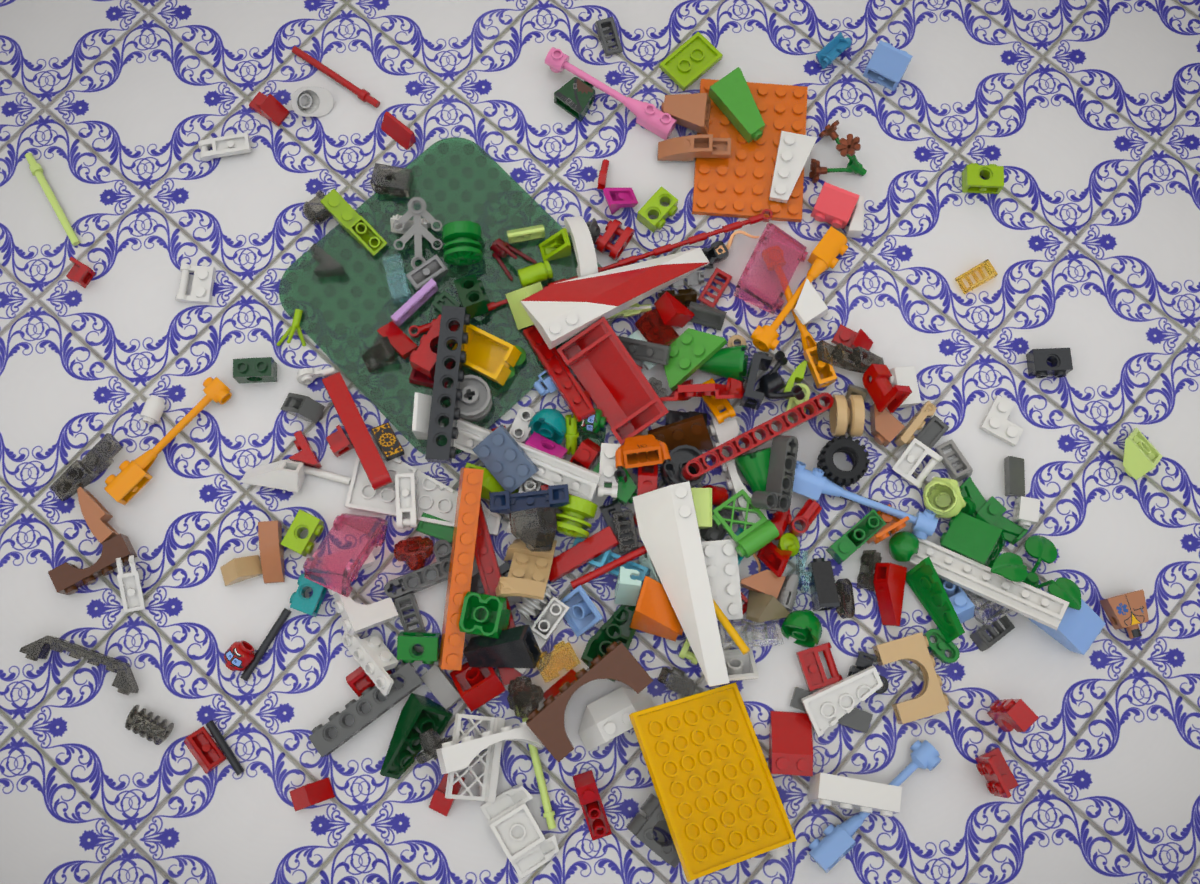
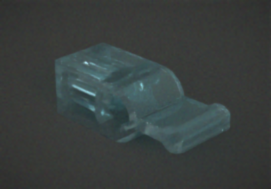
M401 254L384 256L382 260L391 300L394 305L406 303L411 298V293Z

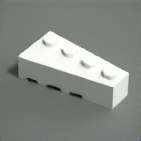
M820 772L813 775V777L810 776L808 801L817 802L825 806L837 805L839 808L848 810L857 808L860 809V812L864 813L877 811L880 812L881 816L893 817V814L900 813L902 787Z

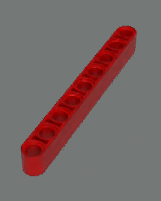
M826 392L821 393L690 460L683 466L682 476L689 481L695 480L763 445L774 437L782 435L821 415L833 406L834 399L832 395ZM820 400L825 402V407L820 404ZM804 408H807L809 410L810 415H807L804 412ZM787 417H792L794 423L789 422ZM771 424L777 426L778 432L772 429ZM755 432L761 435L762 440L755 437ZM739 441L745 443V449L739 446ZM722 449L729 452V457H725L722 454ZM706 457L712 460V466L705 462ZM688 467H694L696 474H691Z

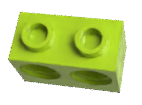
M661 186L637 212V220L653 233L657 229L660 230L665 225L666 219L669 216L672 217L677 212L678 199ZM666 202L669 206H662L661 203ZM655 215L657 219H650L649 216Z

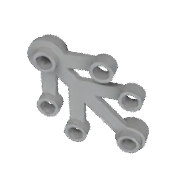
M420 197L410 199L408 211L393 223V228L396 231H402L405 227L404 224L414 216V224L400 239L394 241L395 249L403 250L405 244L414 235L415 257L411 260L413 269L417 268L415 265L416 260H421L422 264L426 261L422 257V235L431 243L434 250H440L443 246L442 241L436 239L421 224L422 216L431 224L432 230L440 231L442 229L441 221L436 220L426 210V202ZM415 203H419L421 205V208L419 210L414 209ZM397 222L402 223L401 229L395 227ZM433 223H440V228L435 229ZM397 241H401L403 243V246L401 248L396 247ZM435 241H439L441 243V246L439 248H435L433 246V243Z

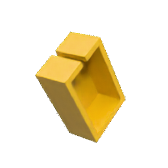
M472 324L467 325L468 344H464L466 362L462 363V365L504 386L511 373L510 366L514 368L522 352L514 345ZM455 344L452 350H455L458 344Z

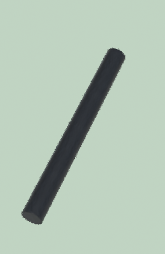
M284 608L255 653L254 659L242 673L241 678L248 681L289 617L291 611Z

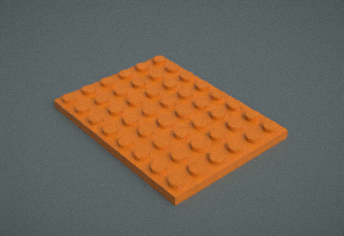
M701 79L700 93H708L709 95L710 86L719 80ZM747 82L765 123L763 135L758 140H752L750 143L744 139L710 98L711 108L708 134H713V138H731V158H695L692 214L749 218L761 214L765 209H769L773 213L771 220L801 222L804 168L787 203L769 200L781 131L806 135L808 87ZM764 214V217H770L768 214Z

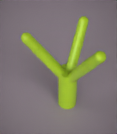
M295 309L292 325L277 342V346H280L287 337V343H290L296 329L302 346H306L300 328L303 310Z

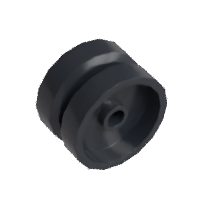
M681 445L669 452L670 462L675 464L674 475L671 470H667V477L663 475L664 463L661 464V478L666 486L688 482L689 480L684 479L681 473L683 466L690 460L703 454L694 446ZM689 466V472L691 474H696L695 468ZM706 474L689 481L691 488L698 485Z

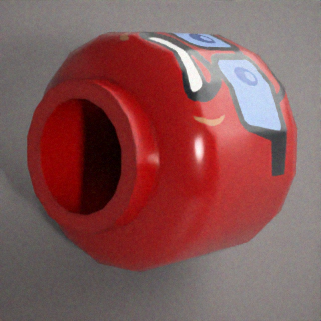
M246 641L234 642L224 654L226 667L232 671L245 670L255 657L253 646Z

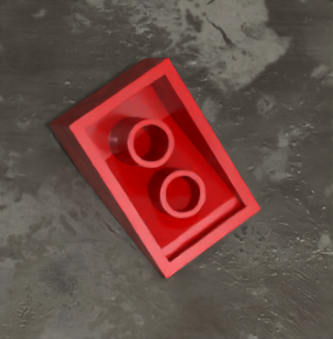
M770 711L768 767L771 774L813 777L812 725L807 713Z

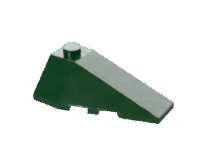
M621 605L610 619L600 627L598 632L588 640L581 660L588 667L592 665L590 662L597 655L602 657L607 652L606 648L614 641L616 643L621 641L629 649L636 629L630 628L636 606Z
M411 693L401 710L380 774L398 779L415 762V757L422 749L425 751L429 747L428 743L436 735L439 736L444 731L453 715L452 712L427 697Z

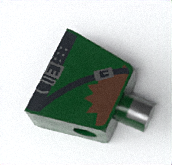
M574 77L554 93V103L581 122L595 100L594 86L586 81L583 82L578 77Z

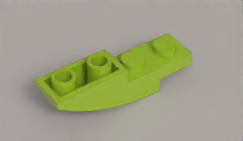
M335 189L331 190L320 201L333 215V218L373 256L387 244L376 230Z

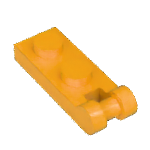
M712 378L702 384L715 383ZM702 393L701 398L718 424L723 423L724 419L736 416L733 407L727 399H715V397L703 396Z

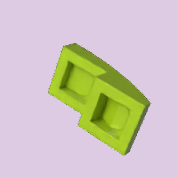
M804 360L797 366L788 379L783 392H791L794 382L801 383L808 361Z

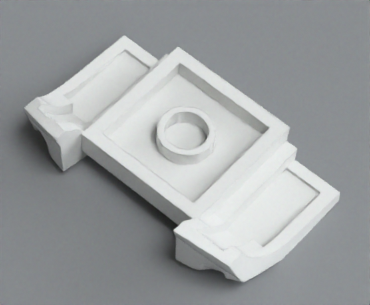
M515 785L498 794L495 802H486L480 808L507 858L515 868L520 879L557 856L559 848L555 835H551L548 838L544 837L527 807L526 802L533 798L532 795L522 785Z

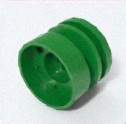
M454 221L443 226L442 239L443 243H445L443 246V259L445 262L464 266L476 264L483 259L482 244L480 243L482 241L481 226L478 223Z

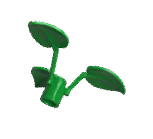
M1036 535L1029 537L1025 541L1024 547L1026 552L1031 557L1038 558L1029 573L1027 572V566L1023 565L1022 558L1017 554L1006 552L994 561L991 573L1001 575L1014 582H1024L1038 589L1049 585V594L1070 602L1068 606L1070 608L1081 609V592L1073 581L1060 577L1056 582L1049 580L1039 584V577L1035 574V571L1040 565L1041 560L1051 564L1057 558V549L1049 539Z

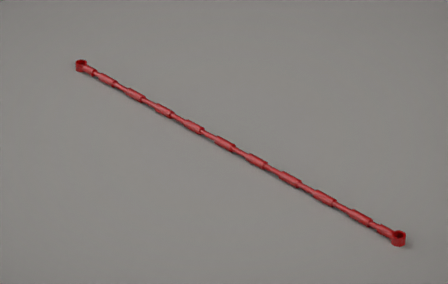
M765 209L761 214L749 217L748 220L737 221L722 226L720 229L708 233L704 232L672 245L667 244L655 248L653 251L638 256L634 255L602 268L598 267V272L637 263L638 260L653 255L658 256L673 251L675 248L687 244L691 245L723 232H731L747 224L752 225L761 221L769 222L773 213L771 210ZM764 214H768L770 217L766 218ZM575 276V277H572V278H569V279H565V278H564V279H561V280H558V281L549 283V284H547V286H544L543 289L546 288V287H548V286H550V285H552V284H554V283H558V282H562V281H566V280L578 278V276ZM505 299L496 303L491 302L487 304L488 310L491 311L496 309V307L508 304V301ZM431 322L421 326H410L408 330L410 336L418 338L421 333L429 331ZM417 329L418 332L416 334H412V330Z

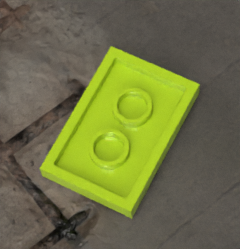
M697 32L662 61L659 68L685 91L718 63L723 55L703 35Z

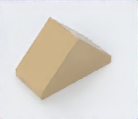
M259 555L234 558L220 567L225 586L262 575Z

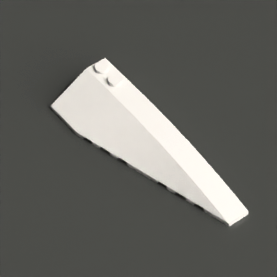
M690 482L669 485L633 497L639 535L709 687L730 683Z

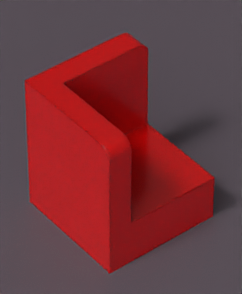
M70 257L69 260L74 266L66 277L86 288L96 273L85 264Z
M340 425L336 426L338 431L326 437L330 449L336 457L354 448Z

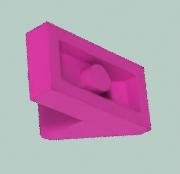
M632 188L603 189L605 200L612 215L620 208L635 207L638 204Z

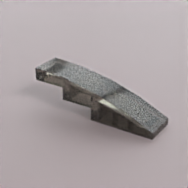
M823 340L816 343L818 360L832 366L865 373L871 364L884 365L883 358L860 346L851 349L842 343L836 346Z

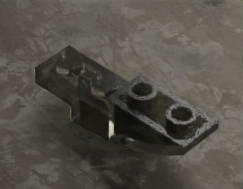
M107 433L81 460H76L50 488L61 501L67 500L77 493L79 487H86L114 462L112 458L123 446L112 434Z

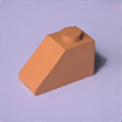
M875 403L870 407L871 434L878 444L886 447L905 426L886 409L878 412Z
M766 569L742 579L740 586L751 591L772 595L777 599L786 577H778L771 570Z

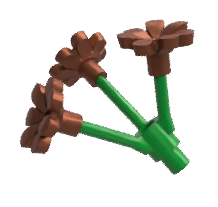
M838 120L832 123L831 126L828 124L825 127L826 130L822 131L818 136L821 138L830 136L833 141H836L838 144L836 149L841 151V156H847L849 159L847 168L827 169V167H820V161L811 159L810 170L812 171L809 173V178H812V183H817L820 174L854 172L864 176L867 172L855 156V151L861 149V145L858 144L860 138L855 137L853 139V134H848L847 140L845 138L839 139V135L836 133L837 126L839 125Z

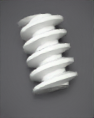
M547 584L543 600L520 597L523 603L516 602L515 605L517 610L532 622L530 615L538 616L535 609L542 611L543 609L540 604H548L545 598L552 599L551 591L558 592L550 584Z

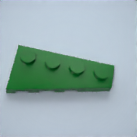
M930 557L925 558L906 573V582L948 643L964 634L965 631Z

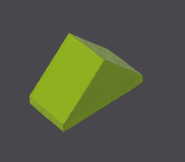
M566 228L561 229L539 244L543 261L571 256V244Z

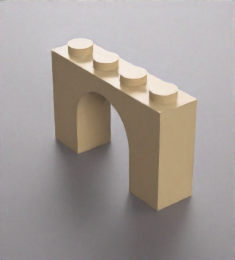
M922 632L872 646L879 666L902 659L909 660L915 663L923 674V687L917 696L892 704L898 724H906L949 711L948 698L941 689L942 680L939 674H936L934 668L936 666L934 657L929 654L927 648L929 647L928 639L925 635L923 636Z

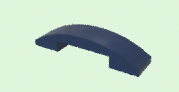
M568 484L548 486V490L513 494H510L509 491L489 493L490 512L534 513L570 504Z

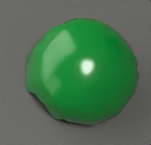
M900 531L890 538L889 553L893 559L899 562L910 561L913 554L918 553L919 540L916 535L909 531Z

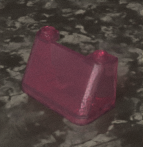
M768 222L737 283L734 296L772 314L775 313L776 309L780 310L785 301L782 299L783 294L800 261L804 262L808 255L807 247L776 225Z
M346 513L341 514V516L338 515L334 520L333 527L311 558L308 557L303 565L305 569L304 578L348 597L353 590V587H350L351 582L358 578L360 568L374 547H381L384 543L388 521L373 516Z

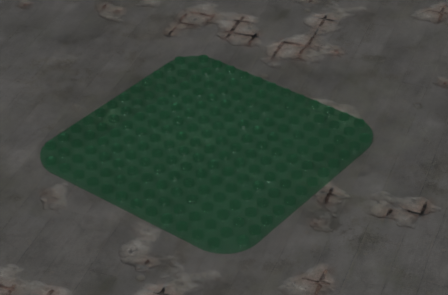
M459 137L442 139L431 145L355 210L387 242L377 254L373 256L338 224L288 267L282 276L279 286L280 301L288 315L293 319L295 309L303 310L300 321L302 330L408 442L424 455H426L427 440L417 439L412 432L415 392L432 396L433 388L409 383V377L413 369L409 359L410 355L404 360L377 332L379 328L391 322V316L416 293V290L406 277L409 272L414 270L411 266V260L415 257L414 235L405 244L403 250L395 249L394 241L400 239L404 234L391 232L390 217L392 218L396 214L403 216L408 211L410 199L420 197L426 202V210L436 220L441 221L442 228L444 225L454 221H472L481 226L482 241L480 243L482 244L483 259L472 265L459 266L448 264L443 259V246L440 250H434L431 243L425 237H422V257L427 261L437 254L446 266L448 273L435 281L438 291L399 327L418 347L420 339L428 331L421 333L418 338H412L408 331L410 326H421L432 322L433 319H437L441 313L434 310L432 302L434 297L444 290L461 304L454 284L455 280L475 274L477 280L482 281L485 289L482 293H487L490 303L507 299L505 294L523 288L517 270L533 265V263L516 253L514 254L517 256V259L512 258L510 255L504 258L500 257L514 279L510 281L498 261L492 256L494 252L491 251L490 247L496 239L500 238L510 244L507 236L508 230L543 225L545 230L544 238L510 244L537 261V263H543L539 244L563 229L478 144ZM419 203L414 204L415 210H419L421 208V205ZM433 223V227L439 229L440 223ZM430 224L428 231L443 243L442 229L434 231ZM570 235L568 237L571 244V256L548 261L553 272V278L542 281V287L564 278L569 279L578 276L576 271L578 263L573 252V243ZM401 241L396 242L397 248H401L403 246V243ZM435 241L433 243V246L435 248H439L441 246V243L439 241ZM416 260L415 265L418 267L422 264L421 260ZM509 304L496 307V309L488 313L470 318V324L512 345H517L526 352L525 361L521 365H515V375L507 379L504 386L462 365L464 375L481 377L490 388L493 401L490 413L477 422H471L486 429H489L534 388V383L539 380L537 375L545 370L523 335V330L531 326L518 330ZM417 329L412 330V334H416L418 332ZM567 340V341H565V342L559 344V345L556 346L555 348L558 349L560 346H562L563 344H565V343L568 342L569 340ZM456 343L452 347L449 346L448 349L452 350ZM547 373L543 374V375L541 376L542 379H543L545 376H547L548 374H547ZM449 381L447 388L451 387L453 381ZM449 399L443 401L446 408L451 405ZM445 418L442 420L441 423H444V427L449 424V419ZM441 438L438 441V446L446 445L447 438ZM456 448V455L463 452V450Z

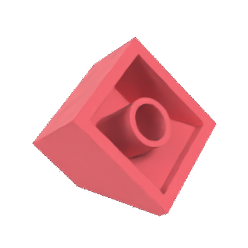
M824 182L811 217H814L819 222H827L835 228L845 229L860 195Z

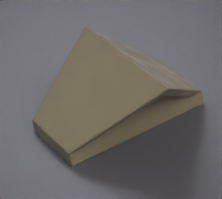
M749 590L746 612L747 620L760 623L785 618L790 614L774 596Z

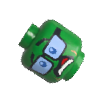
M594 408V415L580 422L577 421V425L580 426L582 431L598 433L601 428H605L606 417H603L601 409Z

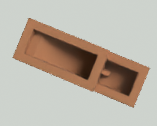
M79 487L77 493L81 512L96 539L102 544L118 535L108 523L113 516L87 489Z
M278 520L258 522L259 550L264 583L285 582L284 546L281 545L282 523Z

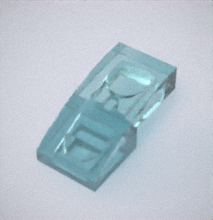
M800 550L796 557V575L800 579L798 586L801 593L806 594L809 591L812 572L804 571L808 551Z

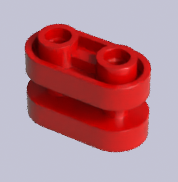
M617 219L608 222L605 228L606 232L603 236L600 235L595 243L598 251L604 253L606 250H609V257L615 261L620 257L635 232L630 227H626L625 230L621 229L622 222ZM617 235L620 236V237L618 238V240L616 241V243H615V244H612V241L614 240V238H615Z

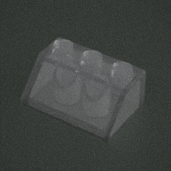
M741 619V623H733V620H729L748 648L778 646L784 643L779 621L770 620L758 623ZM718 624L723 649L738 648L722 624Z

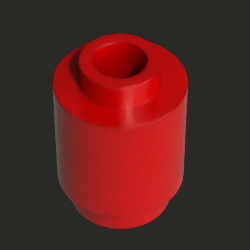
M713 485L702 487L712 488V505L719 506L728 500L726 488Z

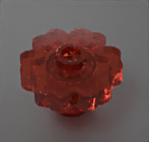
M409 537L407 540H401L394 545V556L398 561H406L410 570H418L425 566L426 558L433 554L434 545L433 541L428 537Z

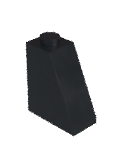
M824 558L813 559V562L808 564L813 611L833 610L840 607L831 561H825Z

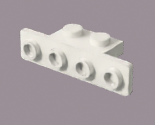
M344 631L341 638L343 645L353 655L354 659L360 664L384 696L388 695L394 681L386 671L396 668L399 661L377 634L360 639L357 634L350 636L348 632Z

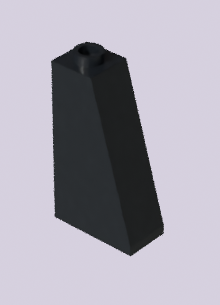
M522 625L502 630L498 639L482 635L471 638L464 649V656L470 667L536 668L541 651L530 625Z

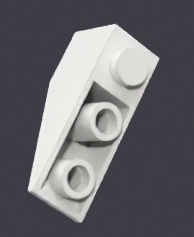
M285 459L248 469L242 477L241 483L298 492L304 483V463Z

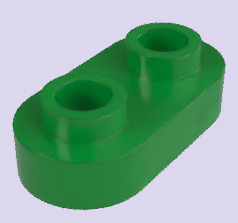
M930 629L924 633L929 642V647L927 648L941 662L950 664L958 660L960 655L959 649L952 641L948 643L940 630ZM930 636L934 637V643L930 641ZM945 650L949 652V657L945 656Z

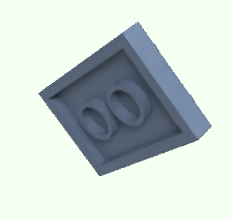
M503 425L496 428L472 449L503 489L509 491L510 494L539 471Z

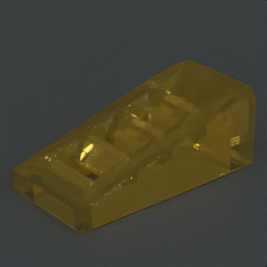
M987 259L958 276L955 280L963 293L967 294L997 277L998 274ZM985 268L989 276L986 277L981 269ZM976 271L979 272L980 276L982 277V280H979V278L975 274ZM969 275L973 276L974 280L976 281L975 284H973V282L969 278ZM965 278L970 285L969 288L965 286L962 279Z

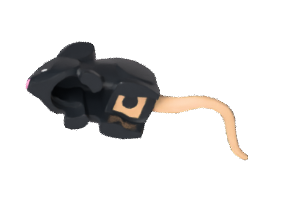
M738 230L731 234L726 246L721 240L712 243L709 248H703L702 251L710 262L704 268L711 269L713 264L719 263L729 256L728 250L736 234H744L755 239L759 238V236H753L745 231Z

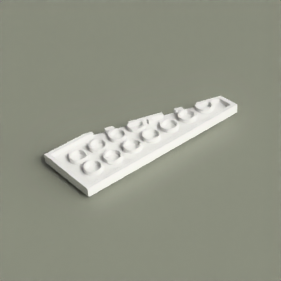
M380 454L392 483L374 491L357 455L345 503L346 508L396 517L395 474L415 473L418 521L454 527L458 492L420 472L398 458L386 461L385 457ZM482 506L490 535L498 536L502 517ZM423 512H424V513H427V514H429V515L438 517V518L443 519V520H446V521L436 520V519H431V518H426V517H421V516H422V514H423ZM403 513V518H410V513Z

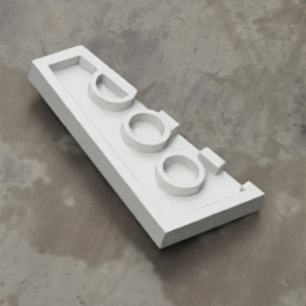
M781 131L769 200L782 203L788 202L818 137Z
M871 666L802 698L801 701L816 735L820 737L824 734L826 729L839 722L838 720L846 713H850L857 704L883 686L876 667Z

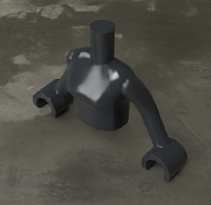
M783 351L776 352L774 357L777 363L769 373L760 378V388L755 391L765 393L764 396L769 399L795 397L797 400H802L805 394L799 385H795L791 392L777 393L786 387L778 369L781 365H786L788 360Z

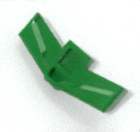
M968 477L960 485L962 497H969L976 504V510L972 516L1003 529L1006 541L1014 545L1028 532L1027 529L1002 516L1007 509L993 496L986 501L971 477Z

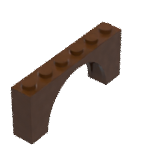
M621 641L611 643L606 648L607 652L602 657L597 655L590 662L592 665L586 670L582 668L574 675L576 677L575 680L571 683L568 681L558 689L560 692L555 697L551 695L543 702L544 706L540 710L534 709L527 715V726L558 763L574 750V746L565 731L564 714L568 701L578 688L593 680L613 679L628 685L639 694L653 682V679Z

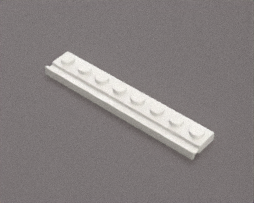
M460 418L457 420L456 426L458 427V438L454 439L453 447L477 456L472 449L493 431ZM516 441L539 469L530 478L549 486L568 484L569 494L593 501L601 474Z
M918 538V553L913 554L910 561L905 562L915 567L922 560L930 557L939 578L1055 630L1058 629L1070 603L1024 582H1014L1001 575L991 573L990 567Z

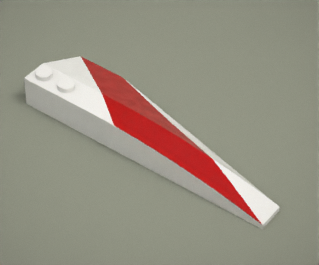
M699 247L554 283L521 300L520 303L548 348L552 349L578 335L602 317H605V319L610 318L701 269L710 262Z

